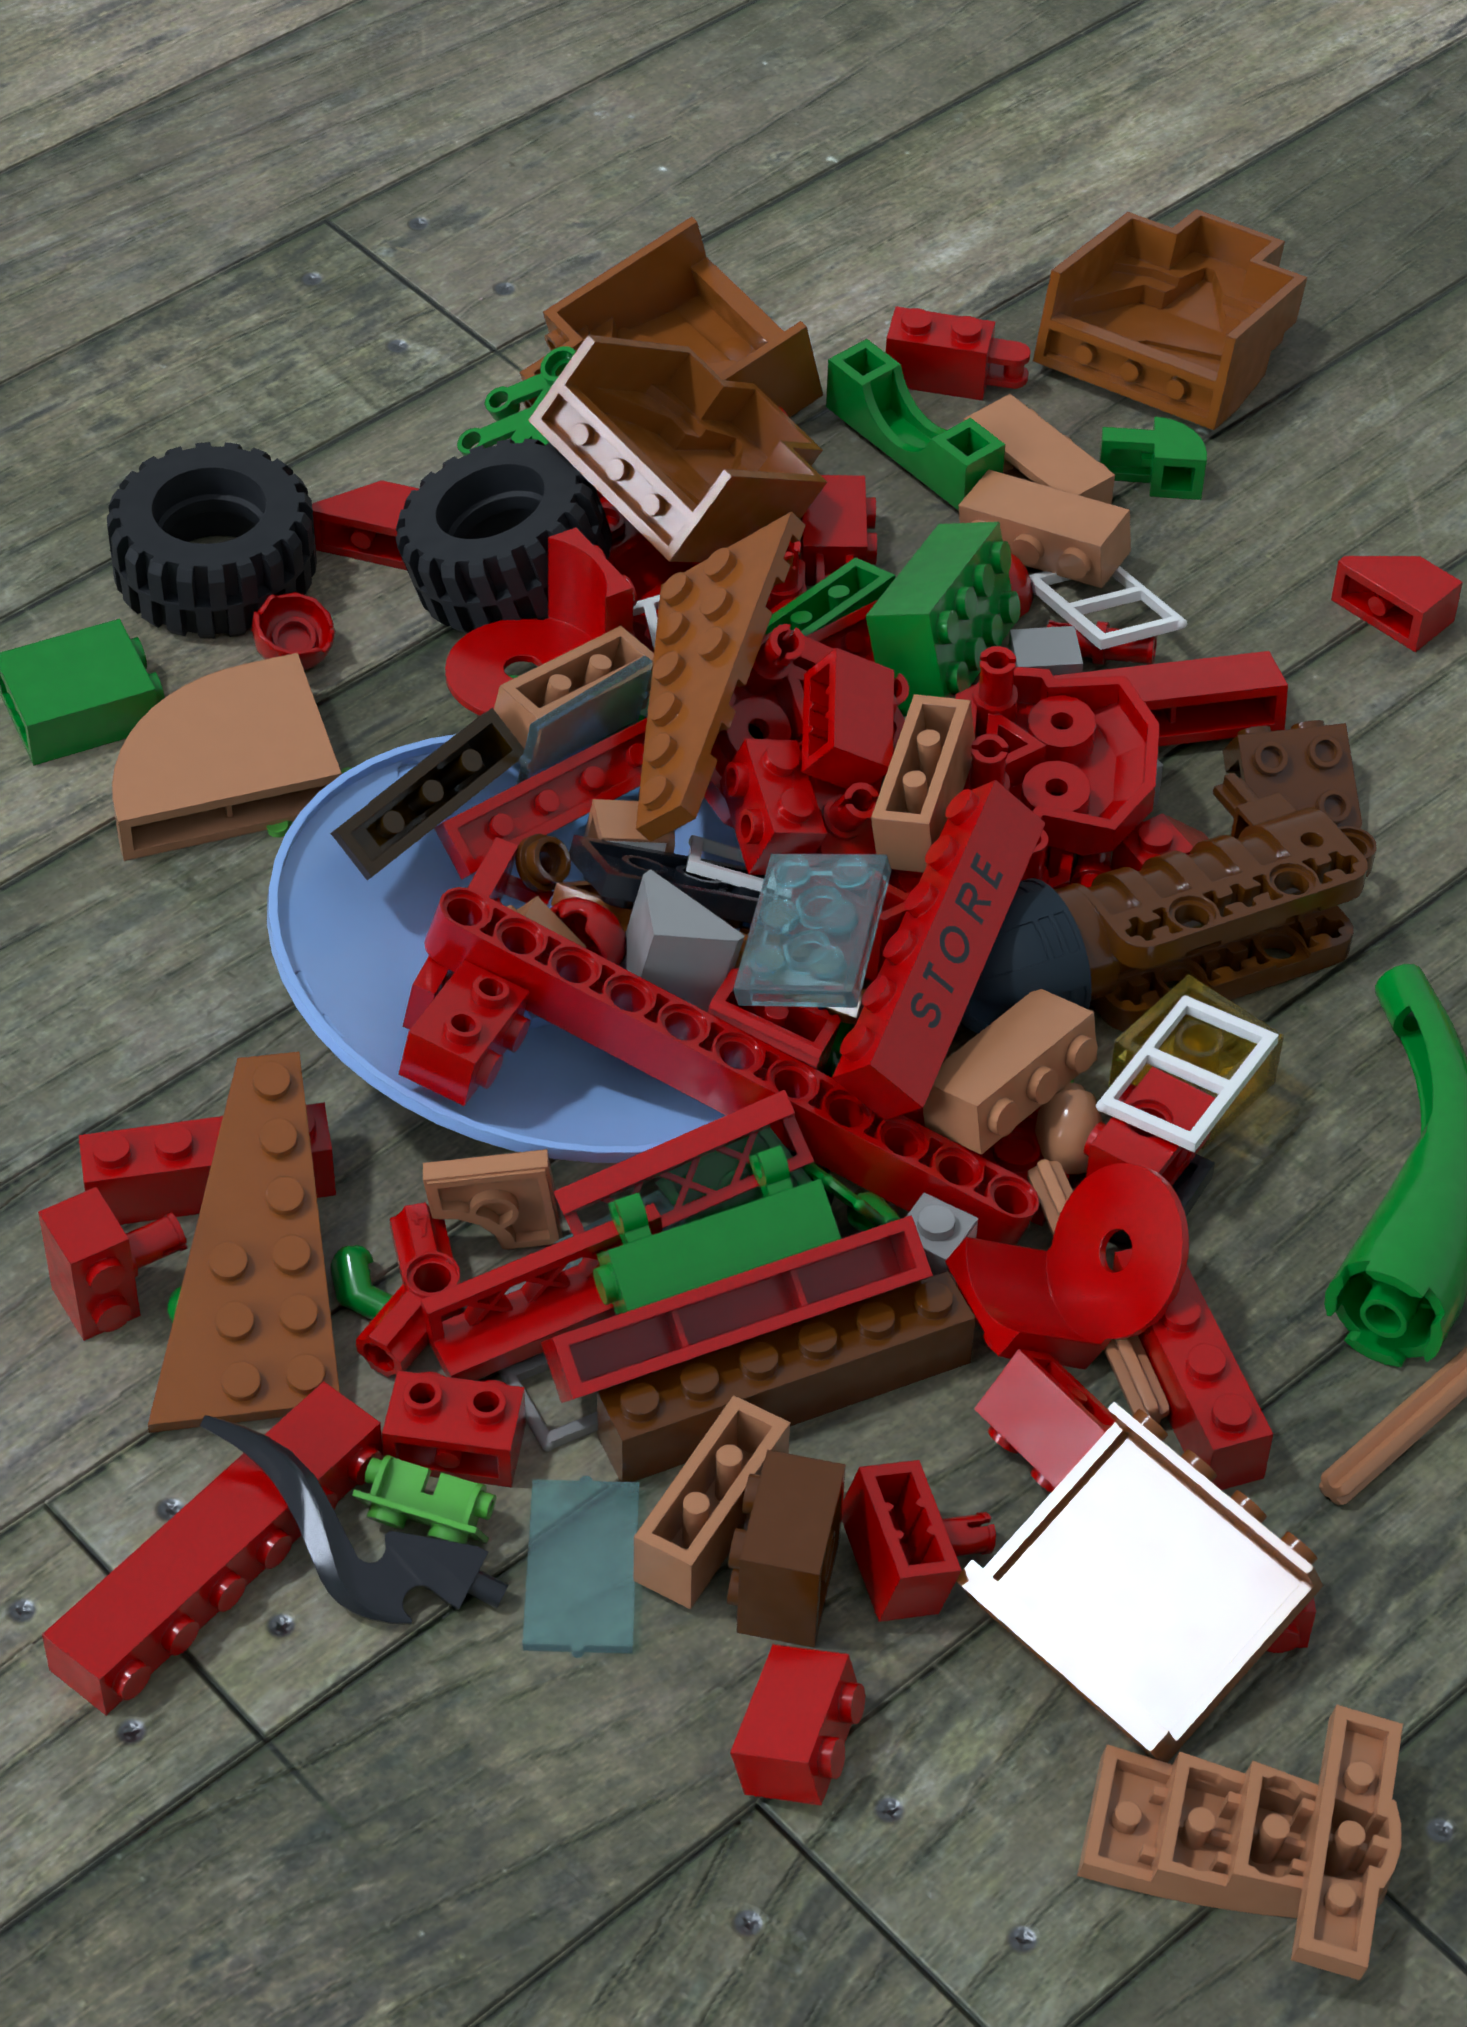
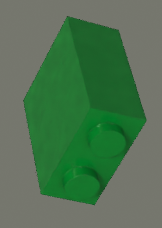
M120 618L0 652V696L33 766L127 739L139 720L152 707L165 698L157 673L148 674L146 671L147 660L140 639L138 637L130 639Z

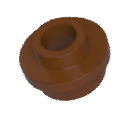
M535 834L526 837L518 845L515 855L516 869L521 880L529 889L538 893L555 890L556 883L563 882L570 873L571 858L569 851L558 838L544 834Z

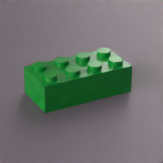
M1000 522L938 524L866 614L875 663L893 669L894 679L900 673L908 681L909 695L898 706L903 717L907 716L914 695L955 699L957 693L968 689L981 671L979 665L981 653L992 646H1000L1010 632V629L1019 620L1020 599L1017 592L1012 591L1009 578L1011 549L1008 542L1002 539Z

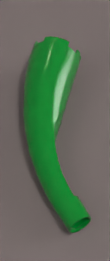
M1415 964L1399 965L1385 972L1375 985V994L1392 1030L1403 1044L1416 1079L1420 1101L1421 1136L1390 1189L1330 1282L1325 1292L1324 1301L1327 1316H1332L1336 1312L1339 1320L1348 1329L1349 1333L1344 1341L1349 1346L1371 1360L1396 1367H1402L1406 1358L1424 1356V1360L1428 1362L1435 1357L1459 1317L1467 1296V1056L1445 1008L1422 969Z

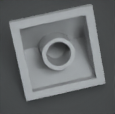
M650 869L643 874L625 933V956L620 967L708 1012L712 998L730 970L735 967L745 935Z

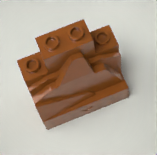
M1195 209L1171 228L1127 212L1051 270L1033 361L1215 430L1239 409L1241 404L1265 376L1271 351L1283 341L1284 333L1297 322L1307 277L1279 267L1285 241Z
M693 217L688 218L543 311L549 333L545 335V341L550 351L562 346L578 350L587 335L688 346L722 380L754 383L777 406L784 409L789 418L823 396L807 326L800 321L786 331H783L707 258L698 222ZM544 357L520 372L522 381L541 373L540 366ZM538 396L524 401L525 408L532 407Z
M587 335L528 420L669 562H703L716 550L728 548L789 512L794 513L801 519L827 484V481L812 467V464L823 450L754 383L722 380L688 346Z

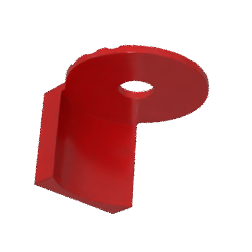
M577 527L548 537V618L544 620L497 621L476 628L463 636L452 647L446 659L445 676L451 694L462 706L480 716L491 708L494 709L499 686L514 679L509 677L504 671L509 665L516 662H530L540 666L619 626H622L635 637L633 630V607L637 604V594L632 581L628 576L621 575L606 559L602 549L597 545H593Z
M1116 1163L1091 1173L1071 1193L1059 1215L1052 1246L1047 1251L966 1237L945 1260V1263L957 1282L959 1291L981 1325L987 1345L998 1357L1012 1359L1018 1349L1049 1353L1062 1366L1086 1369L1107 1347L1111 1340H1121L1137 1336L1164 1316L1169 1304L1176 1298L1180 1290L1181 1278L1187 1268L1189 1232L1181 1201L1164 1177L1156 1171L1141 1165ZM1124 1230L1132 1242V1255L1127 1266L1115 1273L1107 1264L1106 1247L1114 1233Z

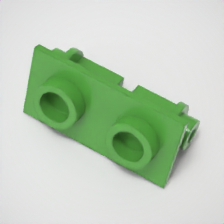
M386 1455L383 1460L373 1457L367 1466L365 1482L372 1484L370 1494L355 1489L352 1496L366 1507H369L366 1517L378 1523L404 1529L408 1519L430 1526L427 1535L430 1538L466 1544L468 1538L485 1544L488 1542L489 1537L476 1526L479 1518L490 1519L495 1508L496 1495L486 1492V1485L474 1483L441 1472L432 1496L424 1493L431 1474L429 1468Z

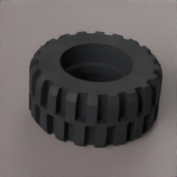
M512 439L497 441L496 446L488 448L481 445L470 449V454L459 459L454 456L444 462L443 468L437 473L430 472L421 480L420 489L418 491H411L405 501L404 509L400 512L396 526V543L424 609L430 612L431 617L448 627L451 626V628L460 632L469 633L483 625L502 620L547 619L548 537L577 527L593 545L599 546L604 552L606 559H609V551L612 546V532L596 488L550 442L545 446L538 439H524L523 443H515Z
M210 442L195 443V448L182 450L181 446L167 450L162 458L157 459L153 456L142 462L138 473L131 471L119 485L120 489H117L111 498L108 506L107 529L114 581L117 590L123 594L124 602L137 614L141 613L143 619L158 628L164 624L167 626V630L173 634L186 636L187 632L198 633L199 638L215 639V634L229 633L230 637L244 635L246 629L252 627L254 612L261 608L268 596H278L294 592L305 595L312 584V577L316 573L317 557L312 500L308 496V489L302 479L293 474V470L278 458L271 461V456L262 450L253 447L251 451L243 450L240 444L225 442L224 447L211 446ZM208 536L237 537L229 541L212 544L189 542Z

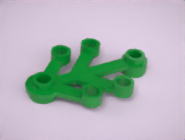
M568 346L553 349L542 360L540 374L509 387L501 386L493 389L485 399V407L496 422L482 428H470L463 432L457 441V447L463 456L470 454L469 450L477 443L479 444L476 447L483 445L485 448L497 444V441L509 438L515 443H523L524 439H538L546 446L549 441L528 420L577 350ZM538 396L532 407L519 412L520 403Z

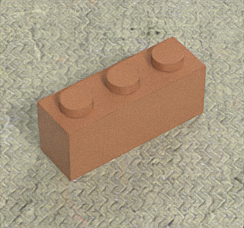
M1008 394L964 418L963 421L972 418L1006 444L1003 474L1112 504L1115 474L1013 395Z
M988 469L958 505L960 523L1000 522L1003 541L1008 542L1011 553L1016 555L1024 566L1057 573L1058 576L1095 587L1103 588L1131 552L1129 509Z
M619 626L500 685L494 710L528 753L518 763L527 770L645 709L650 695L654 653L622 626Z
M924 695L913 696L871 817L878 868L924 872L927 866L925 862L926 853L931 845L939 839L947 821L945 816L947 806L959 792L963 791L971 768V745L975 740L971 700Z
M1043 989L1030 992L943 1061L923 1107L925 1127L982 1155L1002 1137L1010 1134L1019 1123L1041 1105L1048 1103L1057 1092L1074 1078L1087 1071L1097 1060L1098 1045L1096 1042L1094 1012Z
M733 1395L635 1534V1582L691 1610L730 1553L735 1529L744 1528L747 1513H743L742 1508L749 1474L761 1475L767 1450L789 1454L790 1422Z

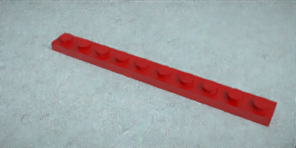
M878 600L806 637L833 649L839 648L875 662L866 614ZM647 718L436 826L434 829L460 878L464 879L477 872L496 837L519 845L526 837L535 834L548 835L589 814L593 799L615 800L640 787ZM748 725V730L751 729V728H753V727H755V726H754V725Z

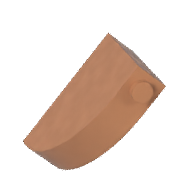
M298 653L246 663L203 676L166 696L139 720L119 752L112 780L117 833L124 861L267 830V825H275L287 820L294 822L300 811L315 795L342 774Z

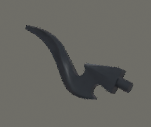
M207 1415L204 1416L200 1427L220 1437L247 1455L275 1484L298 1524L321 1582L333 1599L353 1614L377 1622L412 1625V1619L403 1610V1599L410 1590L417 1587L431 1590L447 1605L457 1611L461 1607L467 1593L497 1609L509 1585L480 1570L488 1555V1551L474 1545L389 1531L385 1534V1552L381 1559L370 1563L362 1561L353 1549L316 1476L291 1450L268 1436L240 1424Z

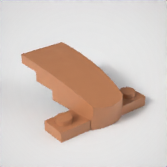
M1336 1705L1328 1721L1319 1785L1253 1760L1246 1773H1242L1180 1751L1174 1763L1169 1764L1107 1744L1100 1758L1077 1876L1123 1889L1195 1905L1259 1915L1297 1918L1291 1955L1292 1961L1360 1980L1368 1969L1376 1909L1384 1901L1401 1851V1821L1396 1801L1392 1797L1403 1724Z

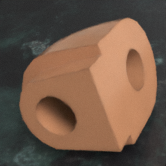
M1068 1083L1048 1103L1040 1106L1034 1131L1044 1159L1049 1161L1057 1160L1061 1163L1066 1174L1079 1175L1087 1172L1089 1157L1084 1155V1146L1096 1124L1102 1122V1117L1096 1108V1097L1077 1083Z

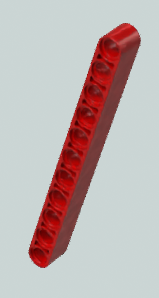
M455 887L448 889L442 894L424 944L426 952L431 959L443 967L455 972L462 962L466 960L530 991L525 1010L724 1115L733 1113L785 1090L795 1111L794 1117L815 1163L908 1212L911 1211L922 1194L926 1193L977 1217V1239L1016 1246L1037 1212L1039 1197L1036 1190L1030 1183L1018 1175L904 1115L884 1121L826 1074L470 888ZM783 1122L771 1126L770 1128L784 1146L795 1152Z

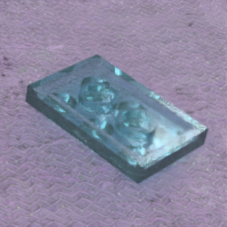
M771 854L733 988L738 1006L857 1008L891 875V867L887 855Z

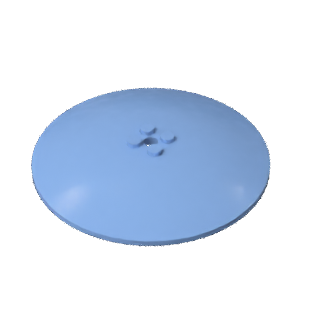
M455 734L407 744L372 757L341 774L319 791L300 811L285 834L274 860L267 895V928L272 955L285 988L297 1010L314 1033L346 1066L369 1085L414 1113L472 1139L515 1152L547 1149L549 1158L590 1163H619L726 1116L527 1010L524 1012V1017L530 1019V1026L521 1046L514 1053L506 1050L503 1054L501 1068L492 1085L488 1089L479 1086L465 1106L399 1075L409 1029L402 1026L412 984L429 956L426 952L424 941L442 894L448 889L455 887L468 888L476 873L464 879L460 878L433 828L372 878L366 880L330 833ZM585 739L527 770L516 762L442 822L599 742ZM640 787L615 800L639 801ZM705 797L696 819L674 830V854L688 856L690 849L688 841L691 835L740 848L735 829L722 823ZM589 814L547 836L558 838L569 851L573 836H584ZM702 851L701 859L746 867L745 863ZM514 861L511 875L520 878ZM571 861L570 873L563 882L585 881L583 874ZM788 876L793 882L795 881L794 877ZM503 895L501 898L504 906L512 905L516 910L526 904L507 895ZM743 922L744 927L771 934L762 929V925ZM834 961L833 965L840 966L839 963ZM807 1000L808 1005L816 1004ZM816 1004L819 1010L824 1008V1006Z

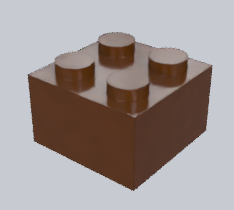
M767 1450L761 1475L749 1474L742 1512L747 1513L744 1528H736L734 1531L728 1567L733 1568L729 1583L727 1604L738 1606L737 1633L815 1648L840 1543L846 1464Z

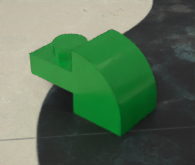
M1156 416L1154 417L1153 430L1115 427L1102 428L1099 462L1115 474L1114 481L1149 483V497L1201 500L1207 451L1203 440L1193 429L1181 422Z

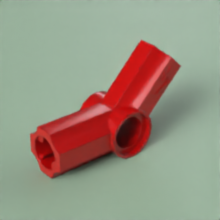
M426 1202L406 1205L399 1214L390 1218V1230L403 1284L356 1339L357 1352L366 1359L371 1369L388 1378L391 1375L397 1374V1371H406L429 1343L421 1299L461 1283L460 1268L453 1258L444 1219L432 1218L430 1207ZM462 1308L441 1316L442 1321L461 1314Z

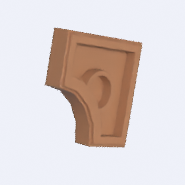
M547 1149L423 1163V1183L432 1218L458 1219L480 1225L495 1235L502 1249L505 1250L552 1245L564 1240L563 1222L559 1204L553 1192L556 1189Z

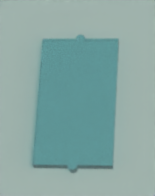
M647 656L641 657L531 723L524 754L518 761L521 767L517 784L638 723L643 700L648 696L646 688L653 661Z
M582 1476L579 1481L532 1480L522 1641L523 1651L571 1652L575 1658L582 1657L584 1652L633 1654L636 1585L634 1581V1536L638 1531L639 1482L592 1481L590 1476Z

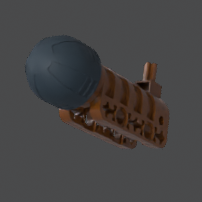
M1229 773L1224 776L1223 784L1214 786L1213 795L1234 818L1231 836L1220 835L1198 842L1192 848L1189 855L1180 851H1170L1149 858L1144 862L1140 871L1130 867H1121L1099 874L1093 880L1091 887H1085L1079 883H1071L1053 889L1044 881L1035 878L1020 881L960 1024L971 1031L980 1033L1030 992L1043 989L1086 1009H1089L1091 1004L1103 1020L1112 1028L1132 1033L1160 1025L1184 995L1213 1007L1339 964L1349 955L1354 926L1337 905L1352 901L1362 893L1365 879L1372 871L1376 854V841L1372 835L1360 828L1351 826L1338 827L1319 809L1306 807L1296 811L1280 792L1259 798L1242 778H1238L1235 773ZM1269 948L1281 949L1288 952L1291 957L1275 959L1268 956L1264 950ZM1171 981L1184 982L1189 984L1193 990L1184 993L1176 992L1169 989L1166 983Z

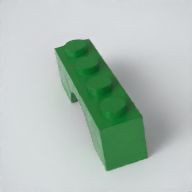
M865 339L828 359L826 407L958 511V505L988 469L1003 473L1006 444L972 418H968L948 430L934 424L923 414L913 400L907 388L901 364L870 340Z

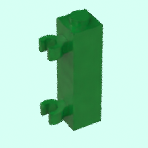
M781 1145L749 1156L752 1171L764 1196L762 1199L654 1235L651 1234L647 1213L639 1192L608 1203L612 1220L623 1245L596 1254L600 1267L593 1269V1276L601 1300L605 1305L613 1303L616 1315L840 1240L841 1236L822 1180L818 1179L793 1188L787 1159Z

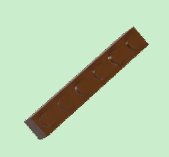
M946 1271L598 1391V1438L623 1486L685 1464L733 1395L790 1422V1426L969 1364L971 1363L976 1318L951 1275Z

